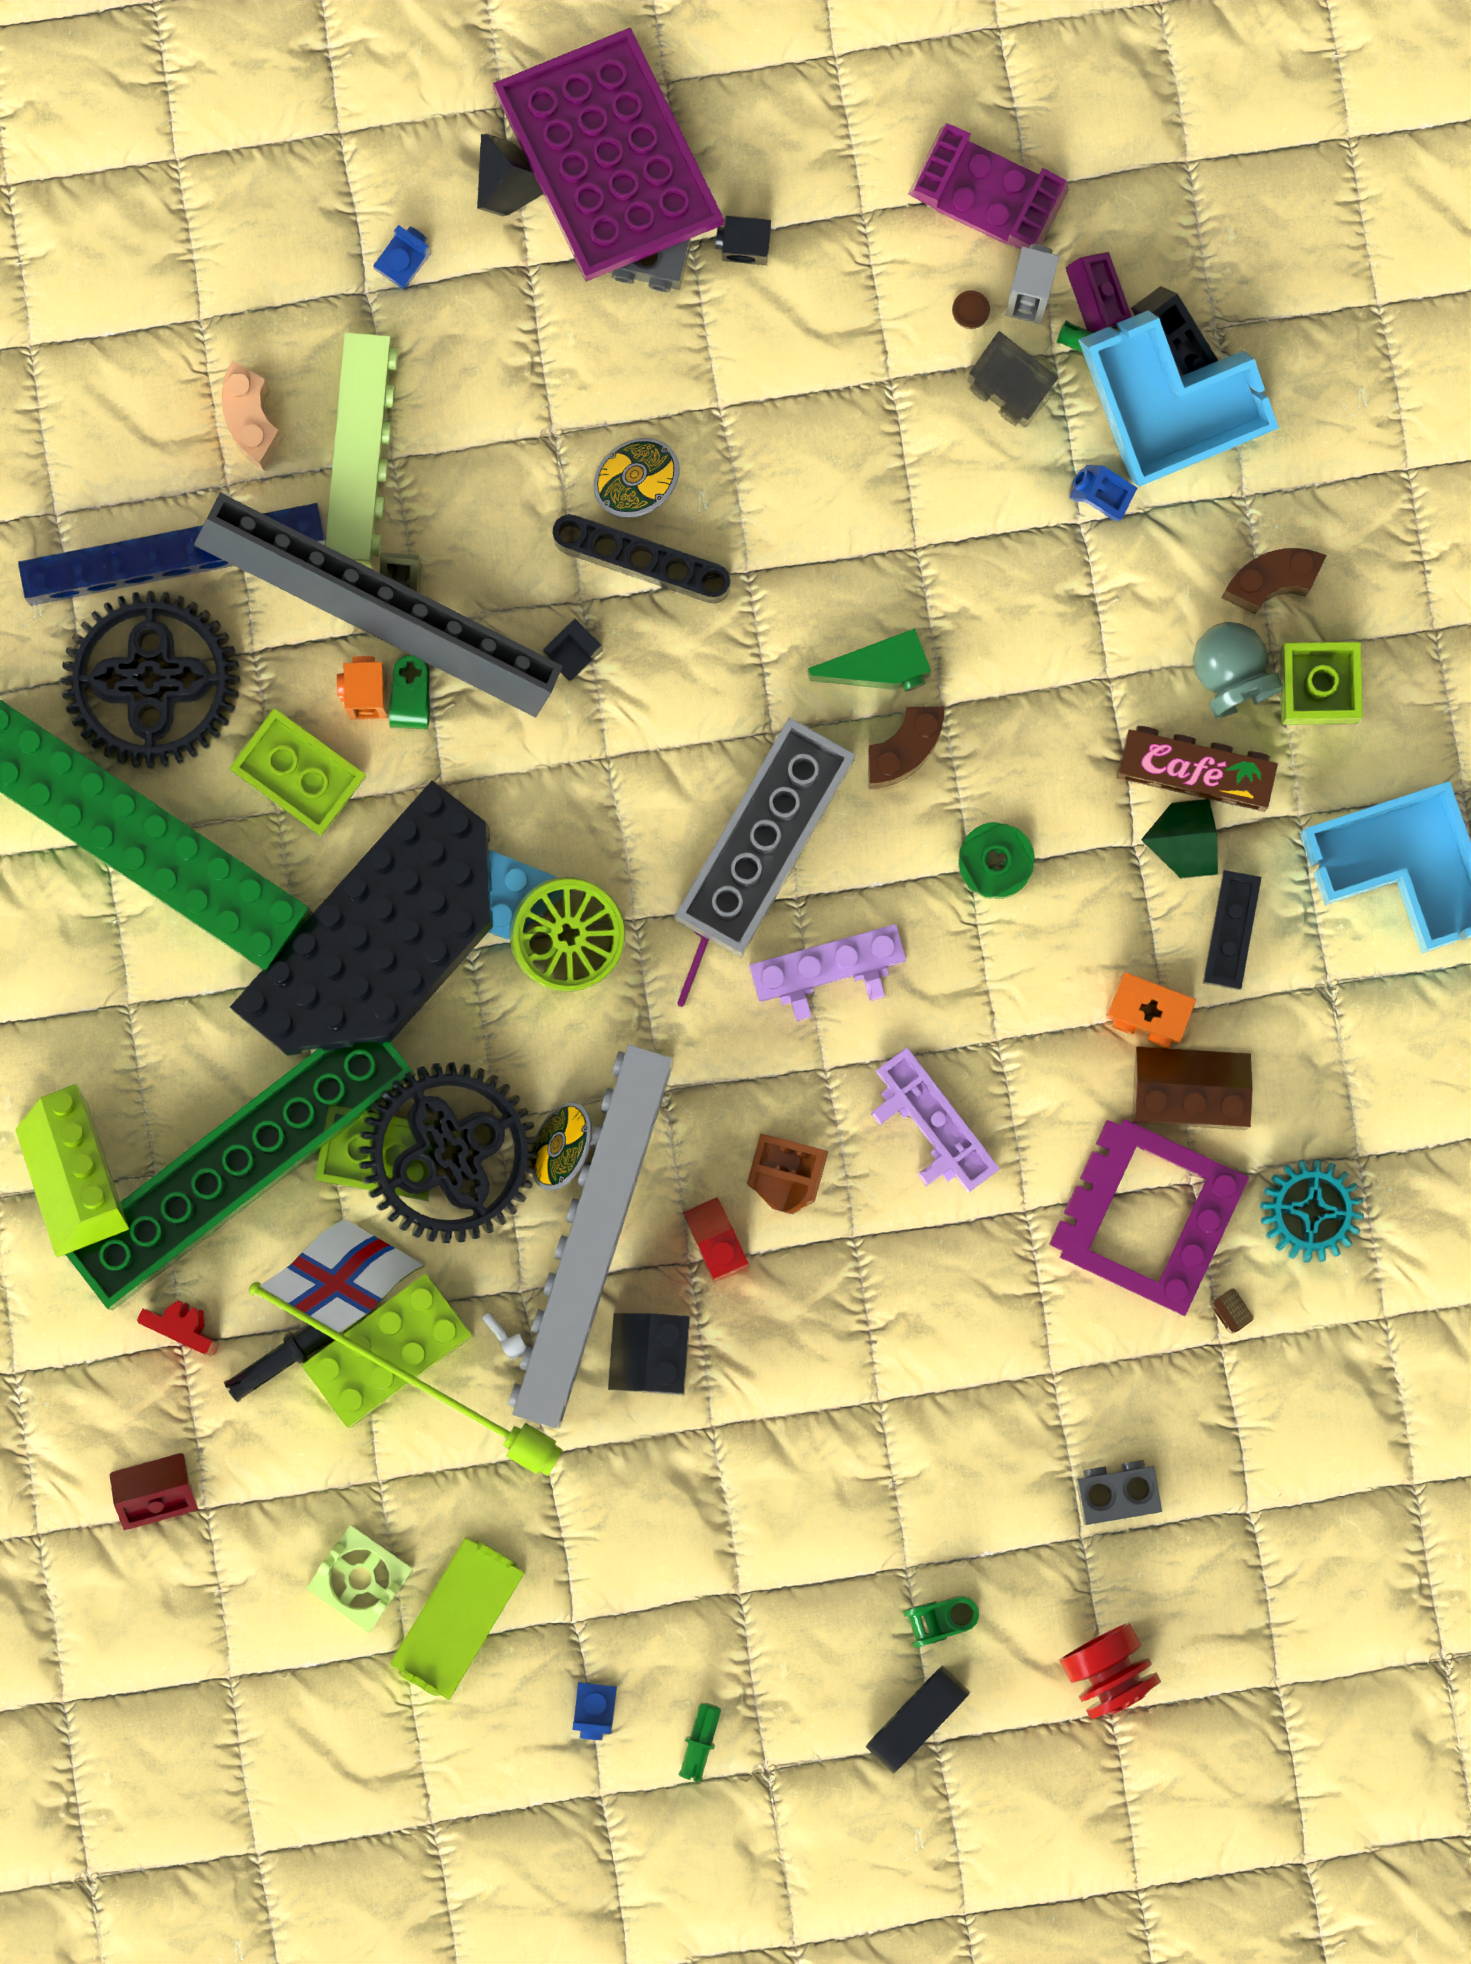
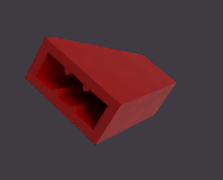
M718 1197L682 1212L713 1283L749 1267L742 1247Z

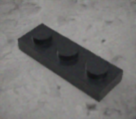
M1227 870L1223 871L1203 984L1235 990L1242 989L1262 877Z

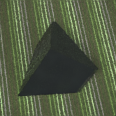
M481 134L477 209L499 216H508L543 195L523 150L511 141L490 134Z

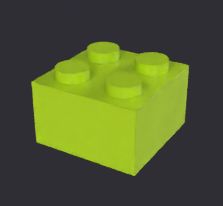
M1361 642L1283 644L1280 649V679L1283 684L1281 688V725L1358 724L1363 718Z

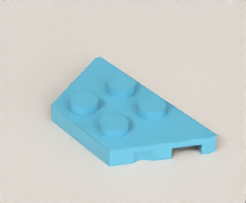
M489 850L492 879L490 904L491 911L493 912V928L489 933L510 941V922L519 901L536 885L558 877ZM561 889L548 893V898L553 905L563 897ZM539 899L530 909L532 913L540 917L549 911L542 899ZM529 917L525 919L523 933L535 920Z

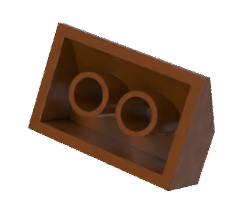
M1136 1047L1132 1123L1235 1130L1249 1129L1251 1127L1253 1090L1251 1054Z

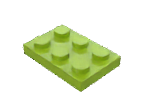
M275 708L229 768L231 772L320 837L325 834L367 777L366 774Z
M329 1106L324 1131L333 1125L335 1114L346 1115L352 1109ZM365 1113L358 1121L320 1149L315 1174L316 1181L369 1191L377 1188L375 1182L364 1184L362 1178L373 1174L371 1168H359L360 1162L370 1161V1153L360 1154L358 1153V1148L362 1146L370 1147L371 1140L360 1138L362 1131L373 1132L374 1129L373 1126L364 1123L365 1117L378 1119L379 1114ZM392 1117L386 1130L383 1142V1163L388 1178L392 1177V1167L396 1157L417 1143L410 1131L408 1119ZM423 1122L425 1126L433 1125L435 1128L434 1124ZM431 1144L430 1147L424 1151V1154L428 1155L429 1150L433 1148ZM413 1160L408 1164L406 1173L410 1180L417 1182L422 1178L424 1169L420 1162ZM399 1187L395 1188V1193L398 1196L429 1201L431 1189L423 1193L411 1194L401 1190Z

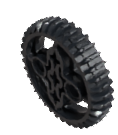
M153 591L147 592L146 602L141 601L138 592L132 593L133 604L130 605L127 604L123 596H120L117 599L121 608L114 610L112 605L107 602L104 604V608L108 615L102 618L97 611L92 612L91 615L97 623L91 627L89 623L82 622L81 627L88 634L85 638L79 634H74L72 637L80 645L79 649L72 647L66 649V653L75 658V662H63V669L73 672V675L61 677V683L66 686H73V689L64 691L62 697L65 700L76 701L66 707V711L68 714L80 713L72 721L75 728L87 724V727L80 734L84 740L96 735L91 744L94 750L100 749L106 743L103 755L108 759L116 751H119L117 762L121 765L127 762L129 755L132 756L131 762L134 768L140 767L142 758H146V765L150 770L155 768V758H160L162 766L169 768V756L171 755L175 756L178 764H183L184 757L181 752L188 750L189 754L196 758L198 752L193 746L200 742L203 748L209 749L211 745L204 737L210 733L214 738L219 739L221 734L214 727L215 724L218 722L222 726L227 727L230 723L221 714L223 710L234 713L236 707L226 701L227 698L237 699L240 695L237 690L229 688V685L241 683L239 675L229 674V671L240 667L237 660H226V658L233 656L236 650L234 646L221 647L228 642L230 637L226 632L214 635L221 628L218 620L206 625L211 614L204 610L196 617L198 605L195 602H191L186 610H184L185 599L180 595L177 596L173 605H170V595L168 592L162 593L160 603L156 602ZM145 616V620L134 626L130 632L128 657L104 659L96 664L92 672L87 675V663L98 641L119 623L134 617ZM166 616L176 619L196 631L206 642L213 655L216 673L212 674L206 664L197 658L174 657L173 635L165 624L157 620V617ZM149 634H157L161 639L160 645L154 651H145L141 646L142 640ZM165 660L168 666L173 669H163L157 662ZM115 672L122 681L115 682V687L111 689L104 680L111 679V673ZM149 672H154L157 678L160 679V681L153 682V688H148L142 682V679L149 678ZM187 672H192L195 678L198 679V681L191 682V688H186L183 682L180 681V679L187 677ZM215 685L216 693L213 703L201 723L184 737L170 743L158 745L156 743L157 740L167 735L173 726L174 704L199 701ZM90 686L95 695L104 702L127 703L129 726L135 735L145 740V744H133L122 740L103 727L89 705L86 687ZM131 692H140L145 698L138 701ZM161 697H163V701H162V702H160V701L157 700V699H160ZM149 709H157L161 715L159 722L151 727L142 725L141 719L144 712Z
M449 1062L446 1065L445 1074H443L440 1063H434L431 1067L432 1076H429L424 1066L418 1067L417 1075L419 1080L416 1081L411 1072L406 1073L404 1080L407 1085L406 1087L397 1080L393 1081V1091L396 1094L393 1096L387 1091H382L380 1094L381 1099L387 1103L385 1107L378 1103L371 1105V1109L379 1114L378 1119L374 1117H365L364 1123L374 1127L373 1132L362 1131L360 1133V1138L371 1141L370 1147L362 1146L358 1148V1153L360 1154L370 1153V1161L360 1162L359 1168H371L373 1174L362 1178L364 1184L375 1182L377 1188L368 1192L370 1198L378 1197L381 1194L384 1198L377 1204L376 1208L382 1211L391 1206L393 1209L388 1214L387 1220L393 1222L399 1216H402L403 1218L399 1224V1229L402 1231H406L412 1223L415 1224L412 1236L419 1238L426 1228V1238L430 1242L435 1241L438 1231H441L442 1243H450L452 1231L455 1233L457 1242H465L467 1229L472 1239L480 1238L479 1225L482 1226L486 1233L494 1231L491 1222L492 1218L499 1225H504L507 1221L501 1211L504 1209L509 1214H515L517 1209L510 1201L512 1199L518 1202L526 1200V1196L518 1191L519 1187L532 1188L533 1183L523 1179L524 1174H536L537 1172L536 1167L527 1166V1159H537L538 1152H528L527 1144H535L538 1140L537 1137L526 1138L525 1135L526 1130L534 1128V1123L526 1122L522 1124L520 1118L529 1113L528 1109L522 1108L515 1111L513 1106L519 1103L520 1097L514 1095L508 1100L504 1097L510 1090L508 1084H503L498 1090L494 1089L498 1082L496 1075H491L484 1083L485 1070L478 1068L474 1072L473 1077H470L471 1067L469 1064H463L459 1074H457L455 1063ZM438 1086L467 1088L479 1093L493 1103L501 1112L502 1117L497 1118L489 1112H476L458 1121L445 1100L436 1096H425L424 1091ZM413 1098L414 1103L408 1112L407 1122L417 1143L396 1157L392 1167V1177L388 1178L383 1163L385 1133L397 1110L407 1100ZM426 1110L429 1113H437L438 1118L434 1120L435 1128L433 1125H424L423 1120L427 1117ZM479 1124H484L490 1131V1139L485 1145L478 1144L473 1136L474 1130ZM508 1127L511 1131L514 1145L512 1171L500 1195L488 1207H484L483 1203L489 1194L490 1184L481 1161L500 1150L504 1142L505 1128ZM461 1130V1138L453 1137L451 1131ZM431 1144L433 1148L429 1150L428 1155L424 1154V1151L427 1150ZM444 1144L447 1147H455L456 1152L452 1154L453 1162L451 1159H442L441 1154L445 1152ZM469 1150L473 1152L471 1156H469ZM413 1160L420 1162L424 1169L422 1178L417 1182L410 1180L406 1173L408 1164ZM436 1168H444L447 1175H436ZM462 1178L473 1181L474 1185L470 1188L471 1195L469 1193H460L459 1188L464 1185ZM440 1185L445 1197L453 1206L459 1209L473 1210V1215L456 1220L428 1217L413 1210L395 1193V1188L399 1187L407 1193L419 1194Z

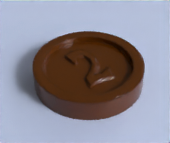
M970 290L959 294L952 306L954 320L958 325L966 329L981 327L987 321L990 313V305L987 298L977 291Z

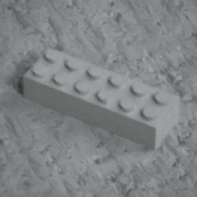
M789 717L675 914V921L742 958L853 765L855 754Z

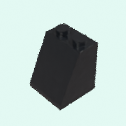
M614 1313L608 1390L685 1396L690 1316Z

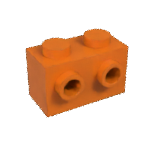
M356 656L352 658V663H343L344 673L337 674V695L340 697V701L344 702L345 711L350 720L388 718L387 673L383 663L375 662V657Z

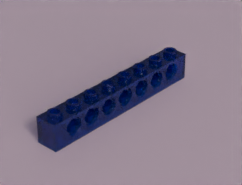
M317 503L263 513L325 545L326 535L321 510ZM203 525L18 561L24 598L30 606L232 567L234 565L194 545Z

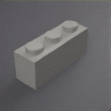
M1031 244L1030 248L1022 246L1005 316L1042 325L1059 255L1052 254V249L1037 244Z

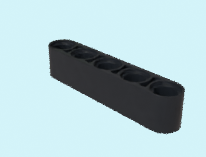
M568 514L561 516L553 525L552 533L555 545L561 552L707 603L715 604L722 602L730 592L729 573L719 564L576 515ZM574 526L579 529L581 535L577 541L566 543L559 537L560 532L565 527ZM605 538L613 540L617 545L615 551L610 555H601L595 549L598 541ZM637 551H646L652 556V561L647 567H637L631 562L633 554ZM674 563H682L687 567L688 574L683 579L674 580L668 576L667 569ZM711 575L719 576L724 581V586L717 592H709L703 587L704 579Z

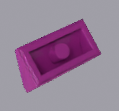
M1109 252L1080 257L1066 267L1071 287L1088 331L1095 333L1109 326L1117 329V323L1132 317Z

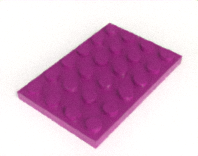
M631 27L493 83V90L585 282L724 225L723 215Z

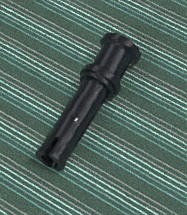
M309 1324L295 1333L288 1332L283 1338L284 1343L231 1379L224 1382L225 1387L230 1389L228 1392L234 1400L240 1402L242 1398L295 1362L299 1364L307 1362L310 1354L327 1343L331 1344L335 1339Z

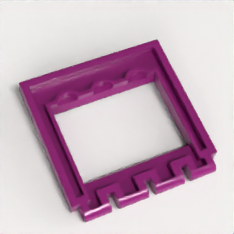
M1123 1119L1121 1125L1106 1120L1096 1145L1108 1150L1107 1156L1095 1151L1091 1152L1079 1179L1093 1186L1088 1191L1076 1185L1063 1212L1065 1215L1076 1219L1075 1225L1073 1226L1060 1220L1049 1245L1062 1251L1060 1259L1185 1317L1249 1177L1126 1119ZM1136 1147L1206 1179L1159 1283L1089 1250Z

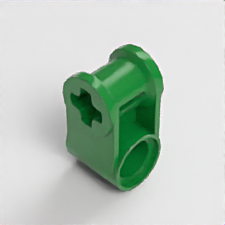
M412 655L400 658L394 665L389 709L390 728H429V669L422 660ZM414 663L415 668L421 671V677H415L413 683L409 684L408 679L402 676L401 673L402 670L409 669V664Z
M956 1596L939 1602L934 1601L903 1611L904 1617H909L915 1640L912 1644L914 1648L947 1639L949 1636L966 1632L972 1629L979 1619V1608L976 1602L967 1596ZM958 1603L968 1604L973 1610L972 1620L962 1625L954 1622L951 1617V1609L954 1605ZM921 1616L925 1618L929 1633L925 1632Z

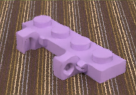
M894 924L749 965L759 1003L780 997L782 1005L791 1003L796 1022L811 1018L806 995L814 993V987L850 977L854 978V982L863 979L869 1001L884 998L885 994L880 978L889 976L887 967L906 962V957L897 925Z
M907 1047L875 1071L888 1087L881 1093L886 1102L871 1113L877 1123L881 1126L882 1123L898 1112L904 1119L910 1116L934 1148L930 1153L935 1161L917 1174L926 1187L941 1175L948 1182L956 1176L969 1193L1000 1169Z

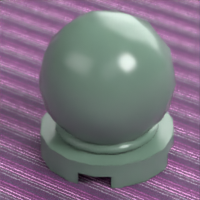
M1223 622L1209 628L1196 642L1193 655L1195 674L1206 689L1216 693L1215 699L1209 703L1216 719L1237 713L1236 705L1252 698L1256 705L1277 694L1283 687L1278 673L1268 674L1266 672L1269 659L1264 642L1254 629L1241 623Z

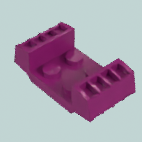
M948 123L943 125L908 195L931 206L937 212L1006 245L1022 249V246L1030 248L1031 244L1042 245L1069 191L1067 181L1044 168L1041 169L1040 174H1037L970 142L971 133Z

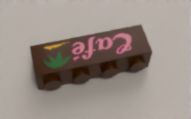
M1137 726L1136 731L1128 730L1116 779L1265 812L1268 809L1278 763L1270 761L1269 755L1248 751L1247 756L1232 753L1233 747L1220 743H1211L1210 748L1196 745L1195 738L1180 734H1174L1173 739L1158 736L1159 730L1146 726Z

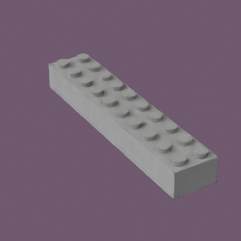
M629 1044L626 1053L619 1051L612 1073L613 1076L618 1078L614 1090L607 1088L603 1098L601 1110L602 1113L606 1114L603 1126L595 1125L592 1134L590 1149L595 1150L592 1162H584L579 1175L578 1184L583 1187L580 1200L572 1199L566 1220L568 1223H572L568 1237L561 1235L554 1257L561 1260L557 1274L549 1272L543 1294L549 1297L545 1311L538 1309L531 1331L538 1335L533 1348L526 1346L520 1369L526 1370L522 1385L514 1384L508 1406L514 1407V1416L560 1430L673 1067V1058Z

